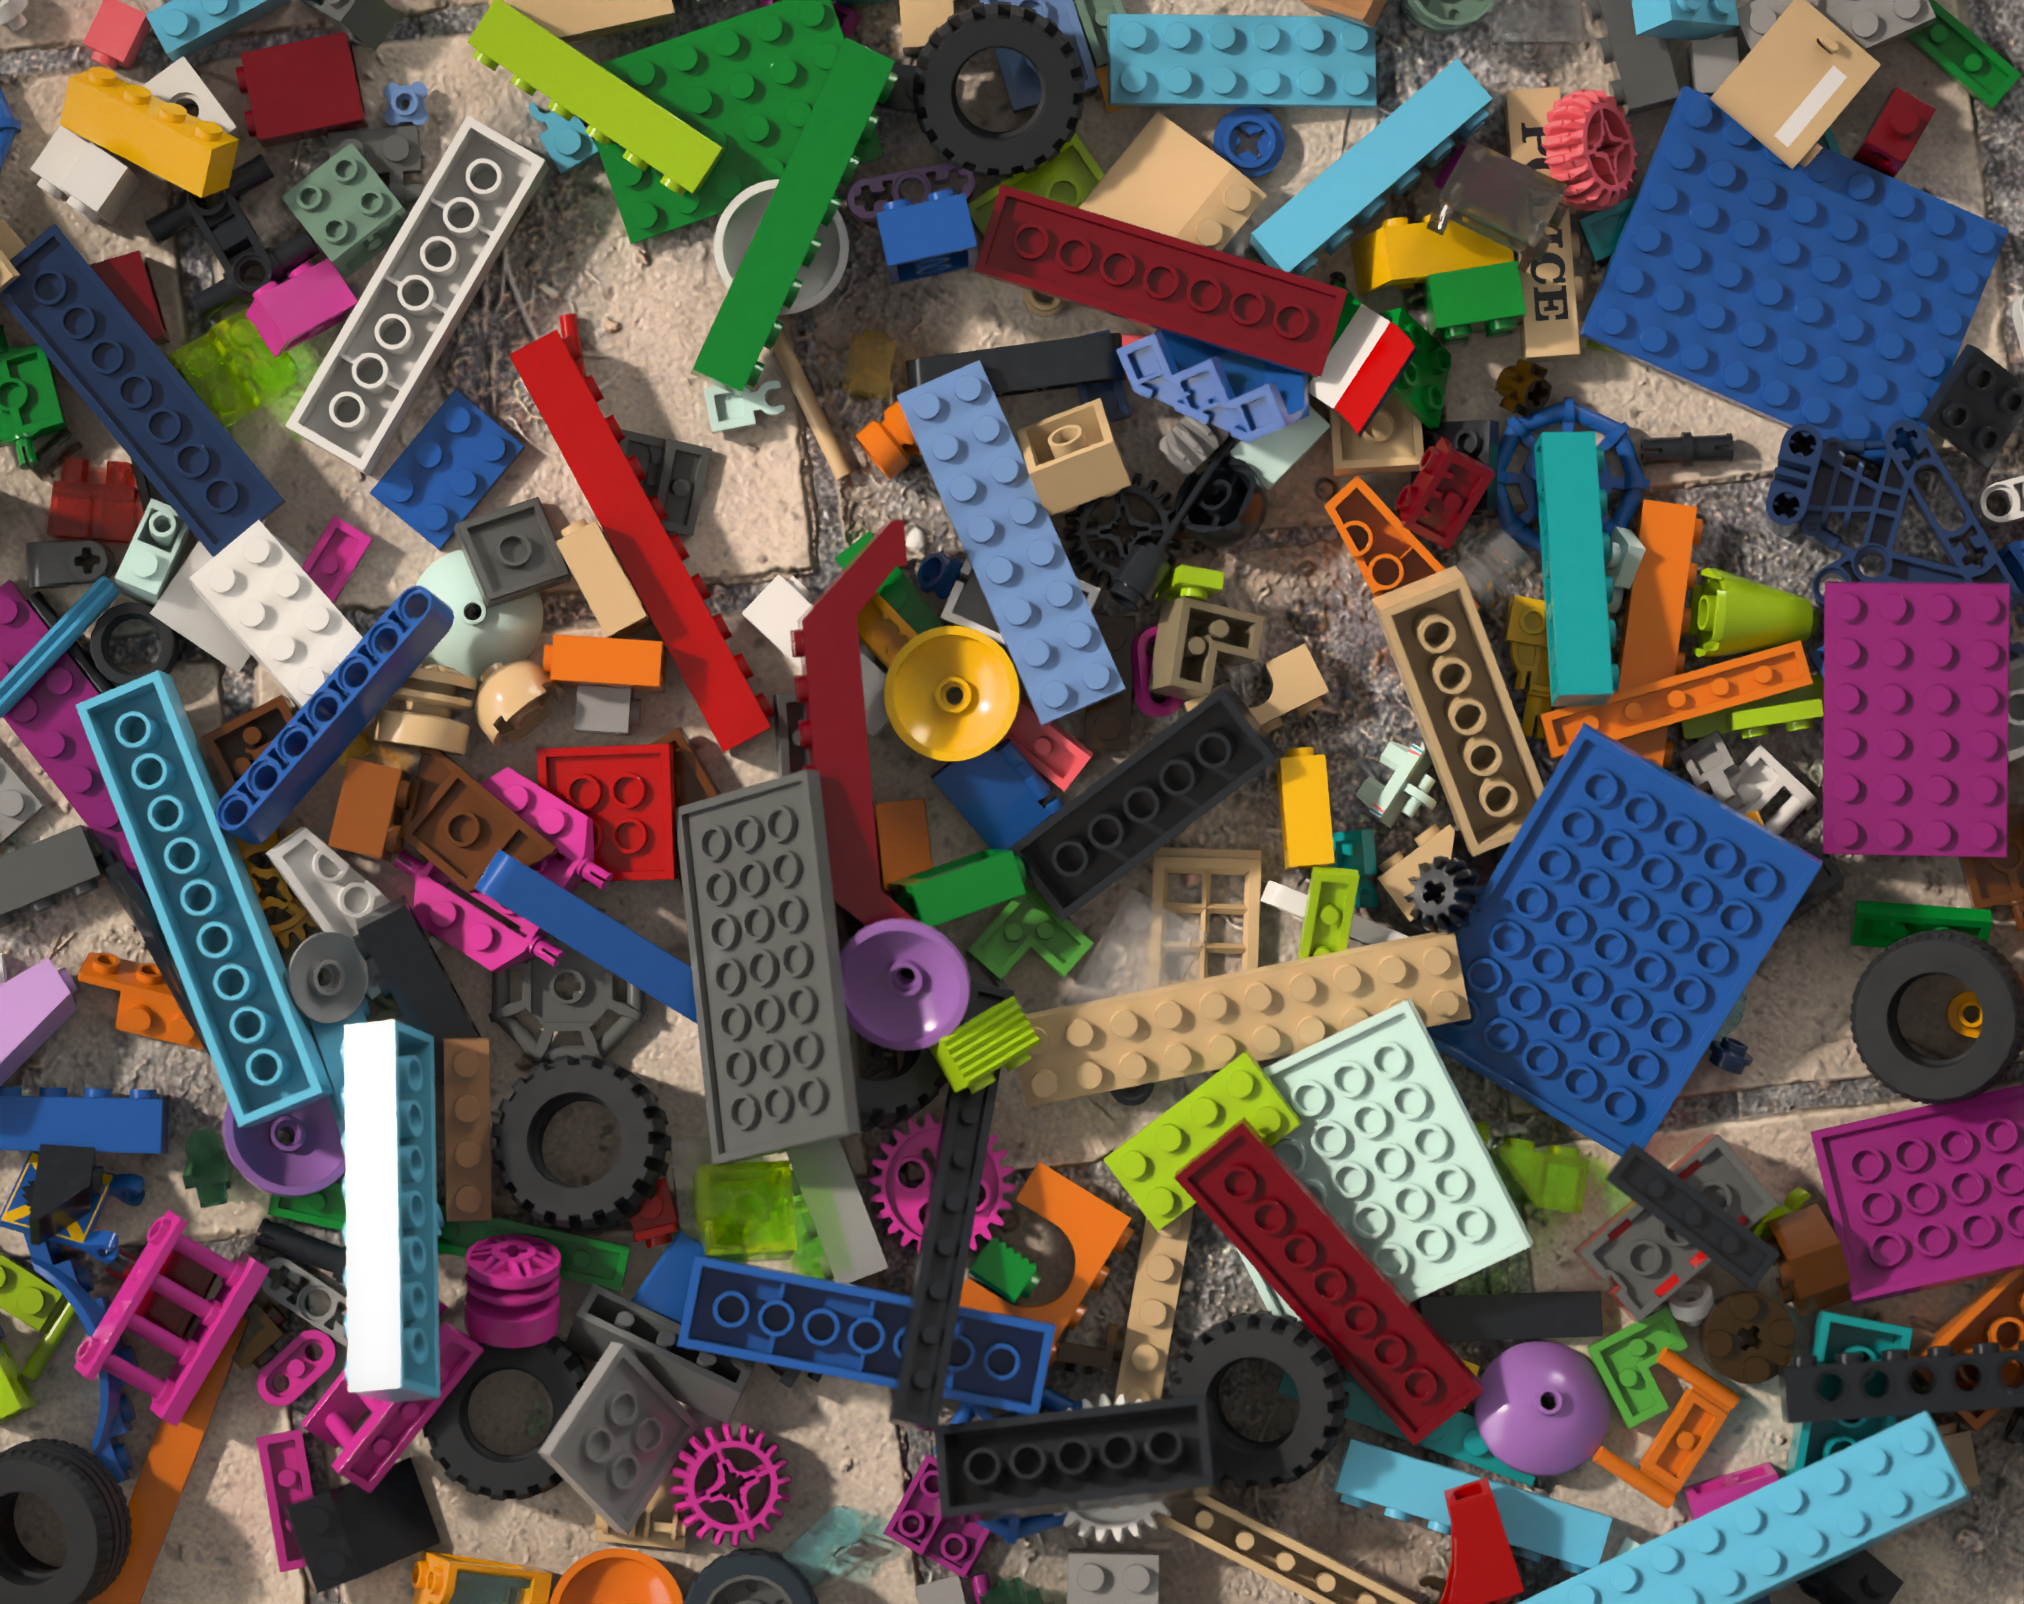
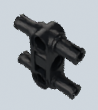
M261 154L232 170L229 188L220 191V201L214 208H200V197L185 190L177 197L179 202L144 221L158 244L191 225H194L195 228L199 226L225 273L222 274L224 277L222 280L189 298L203 321L237 301L241 305L242 303L247 304L254 300L252 295L260 287L271 281H276L278 285L283 283L284 279L287 278L285 273L319 254L317 247L306 230L273 250L269 247L265 248L239 204L242 201L241 196L275 177ZM254 265L263 266L266 271L263 282L257 286L245 285L244 274L246 270Z

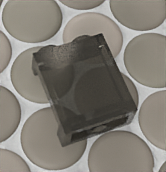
M1470 139L1435 203L1426 228L1443 236L1450 221L1458 223L1519 252L1522 258L1517 269L1525 273L1532 259L1541 262L1552 240V237L1546 234L1549 228L1557 231L1566 215L1569 206L1563 204L1562 200L1568 185Z

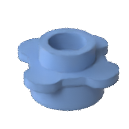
M416 81L408 86H399L396 82H391L385 86L383 94L387 98L388 110L384 113V119L387 124L396 127L400 123L414 124L416 126L426 123L428 112L425 110L424 98L428 94V89L422 82ZM404 100L410 101L408 108L402 107Z

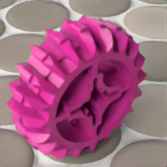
M723 1423L721 1438H717L714 1430L711 1427H707L704 1429V1434L708 1443L702 1445L700 1440L692 1436L689 1439V1443L697 1450L694 1455L690 1456L682 1450L677 1453V1457L688 1464L685 1470L678 1467L671 1468V1475L683 1478V1484L669 1486V1492L675 1495L684 1494L685 1499L673 1504V1508L676 1512L690 1509L691 1512L684 1517L683 1524L688 1528L699 1520L701 1523L696 1530V1536L700 1539L707 1536L710 1529H714L712 1536L713 1544L720 1546L723 1542L724 1534L729 1533L730 1543L733 1547L740 1545V1532L745 1531L746 1537L753 1543L757 1541V1534L753 1528L757 1524L767 1533L773 1530L771 1524L765 1519L769 1513L778 1519L783 1518L784 1512L774 1507L776 1499L782 1502H790L791 1495L778 1491L779 1485L791 1484L792 1477L789 1475H777V1470L783 1469L789 1464L788 1460L785 1457L771 1460V1457L778 1451L779 1445L772 1442L762 1449L761 1445L765 1440L766 1434L760 1430L754 1434L751 1441L747 1440L749 1435L748 1425L741 1424L738 1428L737 1437H732L731 1425ZM737 1447L749 1450L762 1464L753 1468L735 1469L730 1459L727 1458L724 1448ZM711 1455L715 1469L714 1478L709 1484L703 1486L701 1490L695 1492L694 1485L697 1471L704 1460ZM722 1464L726 1471L732 1473L731 1476L734 1478L738 1476L744 1478L741 1480V1483L736 1485L737 1494L735 1495L739 1505L736 1499L730 1496V1493L724 1491L723 1494L717 1491L726 1483L724 1477L726 1474ZM766 1477L767 1484L764 1498L758 1508L750 1514L746 1498L747 1492L753 1485ZM718 1500H725L735 1512L737 1521L724 1522L715 1520L707 1516L700 1505L707 1502L712 1503Z

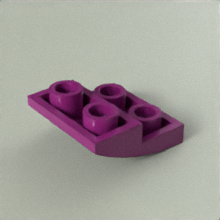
M926 1454L884 1534L918 1554L932 1559L959 1576L968 1579L993 1532L975 1522L952 1525L941 1517L937 1459L930 1454Z

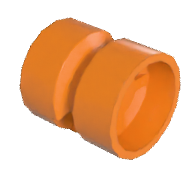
M898 401L884 411V420L882 422L872 420L854 435L867 455L890 481L909 466V457L911 455L922 456Z

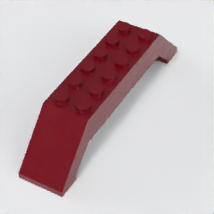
M904 520L885 522L797 620L798 629L790 630L792 657H801L802 675H794L796 702L805 703L806 720H798L800 748H809L810 765L802 766V770L819 771L833 898L837 904L866 926L889 919L916 921L880 888L857 615L896 566L908 565Z

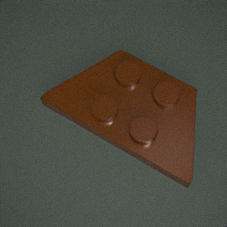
M420 746L419 753H422L416 780H412L409 792V810L404 814L400 836L466 892L472 894L478 891L475 886L498 849L528 867L558 853L559 848L443 751Z

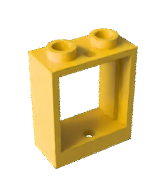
M1314 747L1287 749L1285 758H1279L1276 762L1285 870L1313 868V865L1330 867L1335 863L1325 754L1315 755Z

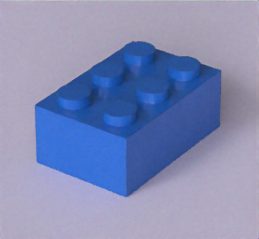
M954 189L941 190L929 194V201L911 205L910 199L896 200L884 204V211L876 213L880 240L891 285L975 267L978 259L977 244L965 193L955 195Z

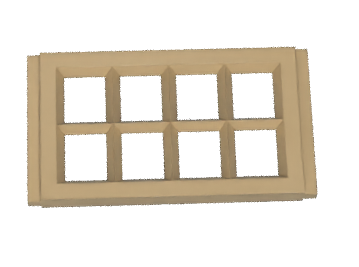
M1160 847L1153 853L1149 989L1188 982L1165 981L1166 952L1200 953L1199 979L1208 978L1209 953L1242 954V971L1258 968L1261 850ZM1168 873L1202 874L1201 903L1168 902ZM1211 874L1245 875L1244 904L1210 903ZM1167 912L1201 913L1200 942L1166 941ZM1210 914L1244 915L1243 944L1209 943Z

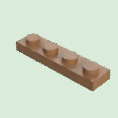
M489 1038L443 1039L446 1221L492 1220Z

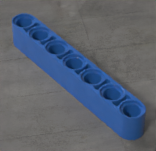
M415 585L407 588L221 799L216 810V821L219 826L249 845L263 843L269 838L449 632L454 621V613L450 605L423 586Z
M498 849L476 884L475 888L697 1024L691 966Z

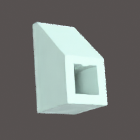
M151 498L115 576V582L120 590V594L152 607L156 605L175 577L190 531L171 506Z

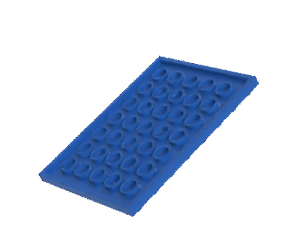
M1684 86L1680 89L1579 335L1789 428L1798 424H1809L1821 433L1823 443L1830 437H1837L1840 440L1863 438L1864 442L1885 440L1888 428L1894 422L1900 420H1911L1926 432L1928 426L1918 419L1954 364L2009 229L1825 147L1821 149L1806 168L1798 163L1791 169L1711 101L1710 96ZM1900 434L1897 435V445L1894 448L1896 450L1904 448L1911 458V463L1905 469L1909 470L1915 458L1912 450L1915 438L1906 439ZM1884 449L1867 450L1864 451V454L1853 456L1882 468L1886 454Z
M1583 723L1484 886L1483 891L1485 893L1475 901V904L1482 911L1478 913L1469 912L1471 926L1460 927L1455 934L1471 1019L1426 1027L1437 1050L1619 1156H1622L1631 1142H1634L1644 1150L1822 866V860L1602 732Z

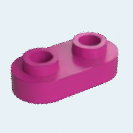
M1151 627L1140 631L1131 643L1136 703L1144 714L1154 718L1175 713L1183 699L1161 694L1159 703H1156L1151 697V692L1148 691L1153 658L1149 657L1146 648L1149 643L1155 647L1158 627Z
M311 1329L299 1334L260 1371L257 1378V1390L261 1398L273 1406H285L297 1400L334 1365L338 1353L335 1340L319 1329ZM312 1343L319 1344L323 1349V1355L319 1360H312L307 1354V1349ZM278 1374L286 1375L289 1379L290 1384L286 1391H279L274 1386V1379Z

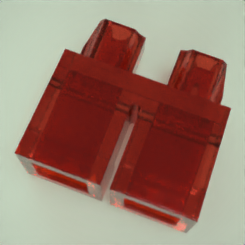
M65 458L61 481H53L47 535L55 539L97 540L98 542L130 544L138 528V507L140 503L139 492L135 487V475L132 464L129 462L107 461L106 483L93 484L90 483L92 461Z

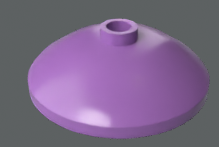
M884 920L873 923L857 932L840 953L847 1021L855 1031L869 1041L894 1050L923 1049L938 1043L939 1039L950 1035L961 1022L970 999L971 984L968 968L955 945L936 929L912 920ZM900 969H911L915 977L907 978L903 976Z
M327 1097L253 1128L238 1127L228 1102L223 1119V1140L226 1151L237 1171L258 1189L282 1197L308 1196L326 1189L346 1171V1155L342 1149V1138ZM287 1131L292 1137V1143H282L278 1139V1132Z
M1549 1341L1521 1343L1497 1356L1480 1378L1484 1385L1483 1393L1474 1399L1476 1425L1487 1448L1508 1467L1532 1476L1546 1477L1564 1474L1586 1462L1602 1443L1608 1428L1610 1415L1607 1390L1597 1370L1585 1357L1575 1350ZM1541 1396H1550L1555 1402L1554 1409L1547 1410L1543 1408L1540 1403Z

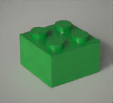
M1518 261L1430 274L1422 286L1429 334L1435 339H1441L1442 345L1469 341L1468 336H1471L1473 333L1485 332L1486 338L1513 334L1512 329L1517 328L1526 315Z

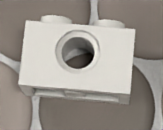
M184 56L143 85V87L151 91V95L167 103H175L181 106L195 104L199 107L198 119L220 125L224 132L237 139L243 135Z

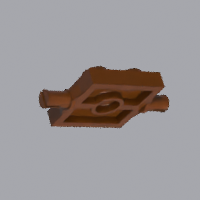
M2024 804L2018 806L2008 805L2007 857L1958 856L1972 909H1983L1994 905L2011 906L2017 932L2024 930Z

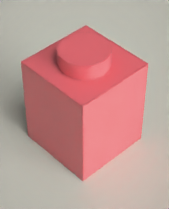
M103 0L83 44L93 53L91 60L112 71H115L118 65L131 70L148 35L151 24L145 13L118 0Z

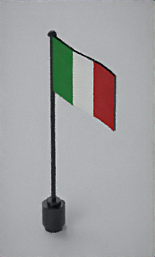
M1335 271L1329 275L1332 279L1329 285L1348 290L1344 286L1346 277L1342 272ZM1348 290L1321 379L1308 375L1309 395L1344 417L1354 428L1359 438H1361L1417 353V349L1398 326L1361 304ZM1231 433L1157 545L1149 542L1145 546L1134 545L1112 578L1113 587L1109 594L1123 607L1133 612H1139L1143 605L1149 606L1171 573L1172 566L1167 562L1170 557L1164 549L1236 442L1237 438L1231 436Z

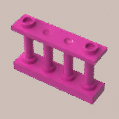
M168 1209L164 1217H159L151 1226L147 1235L148 1244L93 1336L85 1338L78 1348L76 1354L77 1362L74 1368L91 1381H94L100 1369H103L151 1395L152 1404L149 1409L162 1420L177 1427L270 1271V1268L243 1251L238 1260L230 1261L183 1235L182 1232L188 1222ZM172 1250L222 1277L223 1285L214 1299L207 1301L158 1273ZM148 1289L199 1317V1325L191 1338L183 1340L134 1313ZM124 1329L175 1356L176 1364L167 1378L165 1377L160 1380L111 1353Z
M438 1299L440 1318L448 1306ZM445 1321L441 1327L439 1326L440 1398L389 1403L349 1392V1384L346 1381L344 1369L307 1415L301 1426L334 1448H337L340 1444L344 1449L332 1463V1467L339 1475L371 1493L484 1349L477 1341ZM369 1409L372 1414L355 1434L352 1428L365 1411Z

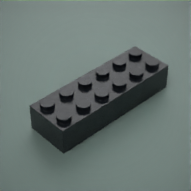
M1226 683L1007 850H1012L1014 856L1020 857L1027 877L1061 922H1063L1283 754L1231 685Z
M1205 1394L938 1425V1429L934 1431L941 1517L952 1525L1222 1494L1214 1403Z

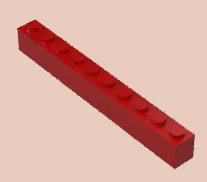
M556 329L509 354L723 753L725 754L772 729L768 719L775 716L769 702L763 692L754 695L747 679L754 675L743 654L740 652L735 656L732 655L725 642L726 639L732 637L728 626L720 613L711 616L704 603V600L711 597L699 573L690 577L682 561L690 556L678 534L676 533L669 537L661 521L668 518V515L657 495L654 494L647 497L640 481L646 479L647 476L635 454L626 458L618 442L625 439V436L613 414L607 418L602 414L597 402L603 400L604 397L593 376L590 375L583 378L575 364L583 358L572 337L569 335L562 339Z

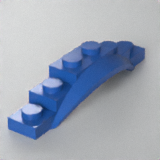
M24 1234L35 1272L45 1277L65 1296L80 1318L88 1336L92 1337L112 1304L109 1295L92 1299L89 1292L94 1290V1284L88 1267L86 1265L80 1266L78 1258L60 1263L58 1254L63 1253L62 1244L47 1240L41 1245H31L30 1235ZM121 1335L111 1353L139 1368L138 1359L132 1345L125 1347ZM100 1369V1411L95 1436L91 1445L97 1459L101 1460L105 1467L112 1471V1475L118 1480L117 1483L130 1479L128 1470L133 1469V1462L127 1445L125 1443L119 1444L117 1435L133 1430L131 1421L136 1420V1413L130 1396L128 1394L122 1395L121 1386L129 1383Z

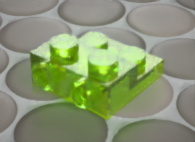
M249 307L212 326L207 334L175 350L168 357V360L225 429L286 396L297 383L295 378L297 367L293 358L287 352L274 358L258 334L256 326L245 315Z

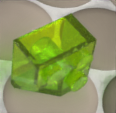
M790 1160L699 1165L692 1175L695 1220L705 1257L737 1262L789 1260L797 1251Z

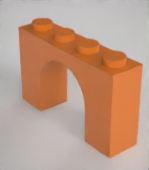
M1038 1161L1015 1200L1058 1226L1067 1235L1075 1255V1268L1069 1285L1061 1295L1051 1302L1028 1307L1011 1303L972 1278L967 1277L962 1287L959 1305L1055 1323L1056 1326L1047 1369H1050L1058 1357L1060 1344L1057 1343V1340L1064 1328L1067 1327L1072 1331L1075 1329L1087 1309L1080 1302L1089 1288L1095 1292L1099 1290L1111 1270L1104 1265L1112 1250L1118 1253L1122 1252L1134 1230L1127 1226L1132 1219L1131 1217Z

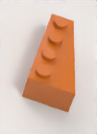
M1356 475L1324 505L1375 598L1446 569L1410 530L1402 526L1400 519L1359 475ZM1474 600L1475 606L1478 610L1481 606Z

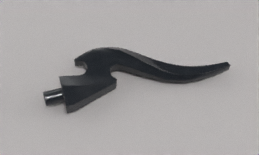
M113 849L101 852L97 858L105 871L110 887L140 931L154 962L179 1008L211 1056L152 904L131 877L122 860L119 861Z

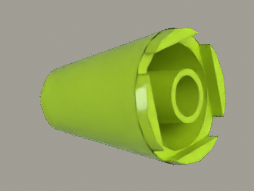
M1717 568L1702 569L1699 575L1706 576L1703 584H1695L1691 592L1689 603L1691 620L1688 632L1689 635H1697L1699 647L1691 646L1693 653L1700 658H1713L1770 649L1801 640V643H1805L1810 635L1816 633L1818 628V611L1812 607V603L1808 598Z

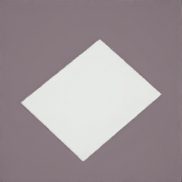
M272 534L297 564L302 567L307 557ZM198 541L150 614L239 673L251 654L191 586L189 578L213 558L203 544Z

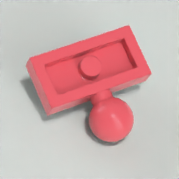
M1025 698L1019 703L1017 716L1011 729L1001 741L1011 739L1033 767L1064 792L1094 755L1092 751L1055 722L1042 727L1032 704Z

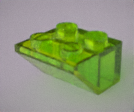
M1504 1137L1503 1146L1492 1144L1491 1155L1527 1205L1576 1214L1582 1213L1590 1160L1579 1158L1580 1149L1549 1145L1548 1153L1534 1151L1535 1142L1507 1137Z

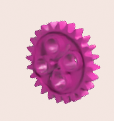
M930 1112L925 1113V1126L919 1127L910 1118L908 1119L910 1133L905 1135L897 1129L892 1131L898 1143L895 1146L881 1143L880 1147L888 1154L886 1160L876 1159L872 1162L877 1168L883 1170L882 1176L869 1178V1182L881 1186L882 1191L870 1197V1200L872 1202H884L885 1208L876 1215L877 1219L891 1217L893 1223L889 1226L887 1233L890 1235L901 1229L904 1232L901 1246H906L912 1239L918 1240V1254L924 1226L920 1220L919 1213L921 1207L928 1202L933 1176L922 1155V1149L929 1148L934 1159H936L943 1120L942 1115L941 1123L935 1124ZM996 1134L989 1136L981 1179V1184L986 1191V1198L976 1208L970 1248L973 1251L977 1249L975 1240L977 1234H981L988 1240L991 1239L992 1235L987 1227L990 1222L1000 1226L1004 1225L1005 1222L997 1214L998 1208H1012V1204L1002 1199V1195L1006 1192L1015 1191L1016 1186L1003 1182V1177L1014 1172V1167L1000 1166L999 1161L1008 1154L1007 1149L993 1151L991 1147L998 1138ZM909 1161L918 1162L925 1171L923 1183L914 1188L904 1185L899 1177L901 1166Z

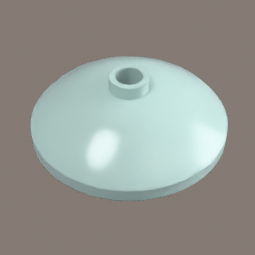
M462 549L439 558L426 569L416 585L430 590L450 605L454 613L453 625L449 632L425 658L430 664L453 668L465 676L482 682L480 679L482 673L494 663L502 662L505 665L512 661L527 660L537 646L544 622V608L540 591L486 609ZM471 604L479 605L482 610L481 616L476 620H469L465 615L467 607Z

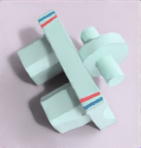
M1390 741L1380 758L1382 765L1394 771L1389 782L1385 786L1369 776L1356 794L1370 809L1369 812L1390 829L1401 812L1413 818L1420 805L1433 810L1437 804L1433 798L1427 795L1436 782L1435 779L1426 774L1433 762L1431 757L1425 754L1426 751L1414 743L1409 748Z

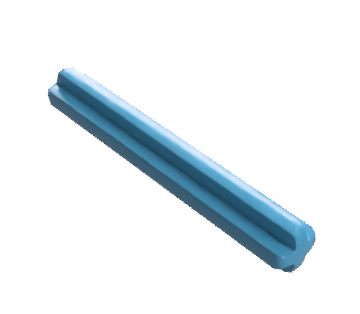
M105 576L100 577L0 682V718H3L120 595L119 588L109 578Z

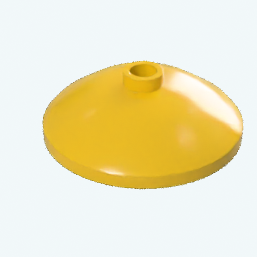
M942 626L915 636L897 653L885 679L884 702L886 713L893 729L911 749L934 760L960 762L987 753L1007 735L1019 709L1020 685L1016 669L1010 657L992 638L968 627ZM953 688H959L963 692L962 701L959 704H950L947 699L948 692Z

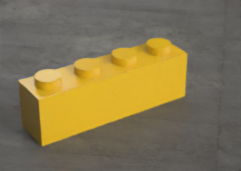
M92 67L87 71L69 77L60 125L201 198L229 188L239 139L224 132L220 125L210 121H202L188 114L183 106L167 103L151 95L149 89L139 85H131L117 78L115 72L104 67Z

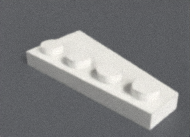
M301 826L266 852V855L321 932L339 933L353 940V936L359 934L356 920L391 902L379 889L364 879L306 827ZM424 930L435 952L444 946L434 936ZM373 958L366 960L369 974L366 996L373 999L381 993L374 978V975L380 973Z

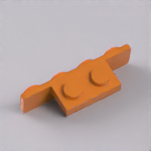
M105 952L88 953L79 970L78 980L121 991L115 1029L203 1050L204 1046L179 1008L156 964H141L128 961Z

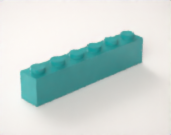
M1595 431L1542 432L1534 445L1551 707L1605 706L1612 697L1613 691H1618L1619 668L1617 664H1611L1610 647H1615L1616 624L1614 620H1608L1607 604L1612 603L1613 581L1611 576H1605L1604 560H1608L1610 557V537L1608 533H1602L1601 516H1606L1607 494L1605 489H1599L1598 473H1603L1604 450L1602 446H1596Z

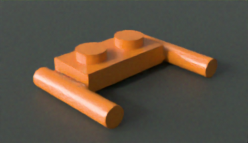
M1665 1347L1659 1353L1657 1362L1693 1387L1691 1390L1686 1389L1640 1460V1469L1635 1468L1604 1446L1598 1448L1592 1461L1663 1508L1669 1509L1676 1499V1494L1699 1462L1728 1417L1729 1412L1738 1404L1740 1395L1668 1347Z

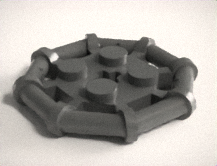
M597 906L596 909L600 910L603 913L606 912L605 909H602ZM548 934L545 940L560 950L565 951L563 959L547 951L549 955L561 962L556 968H553L552 965L535 955L527 963L521 962L499 973L492 971V1012L488 1014L491 1023L496 1022L532 1058L531 1063L535 1065L542 1062L554 1063L555 1057L570 1055L573 1058H581V1055H590L604 1060L641 1022L645 1023L648 1017L645 1014L644 991L627 982V1004L614 1001V973L562 941H555L554 936ZM510 969L522 972V1000L511 1003ZM567 973L573 974V980L581 983V990L575 991L573 999L570 1000L564 999V993L556 991L555 987L556 982L563 981L564 974ZM525 1009L533 1014L545 1027L539 1039L515 1015ZM610 1009L622 1015L597 1040L591 1027L601 1020ZM554 1032H581L585 1045H551Z

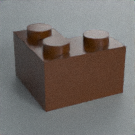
M280 695L202 736L229 790L297 714L289 698Z
M1817 1203L1766 1221L1771 1238L1764 1240V1242L1780 1253L1772 1265H1776L1780 1276L1775 1278L1784 1304L1792 1302L1799 1316L1802 1317L1851 1300L1847 1283L1851 1282L1852 1279L1841 1242Z

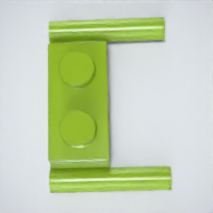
M0 1252V1308L38 1332L44 1333L41 1341L21 1371L24 1376L36 1382L78 1315L65 1296L53 1284Z

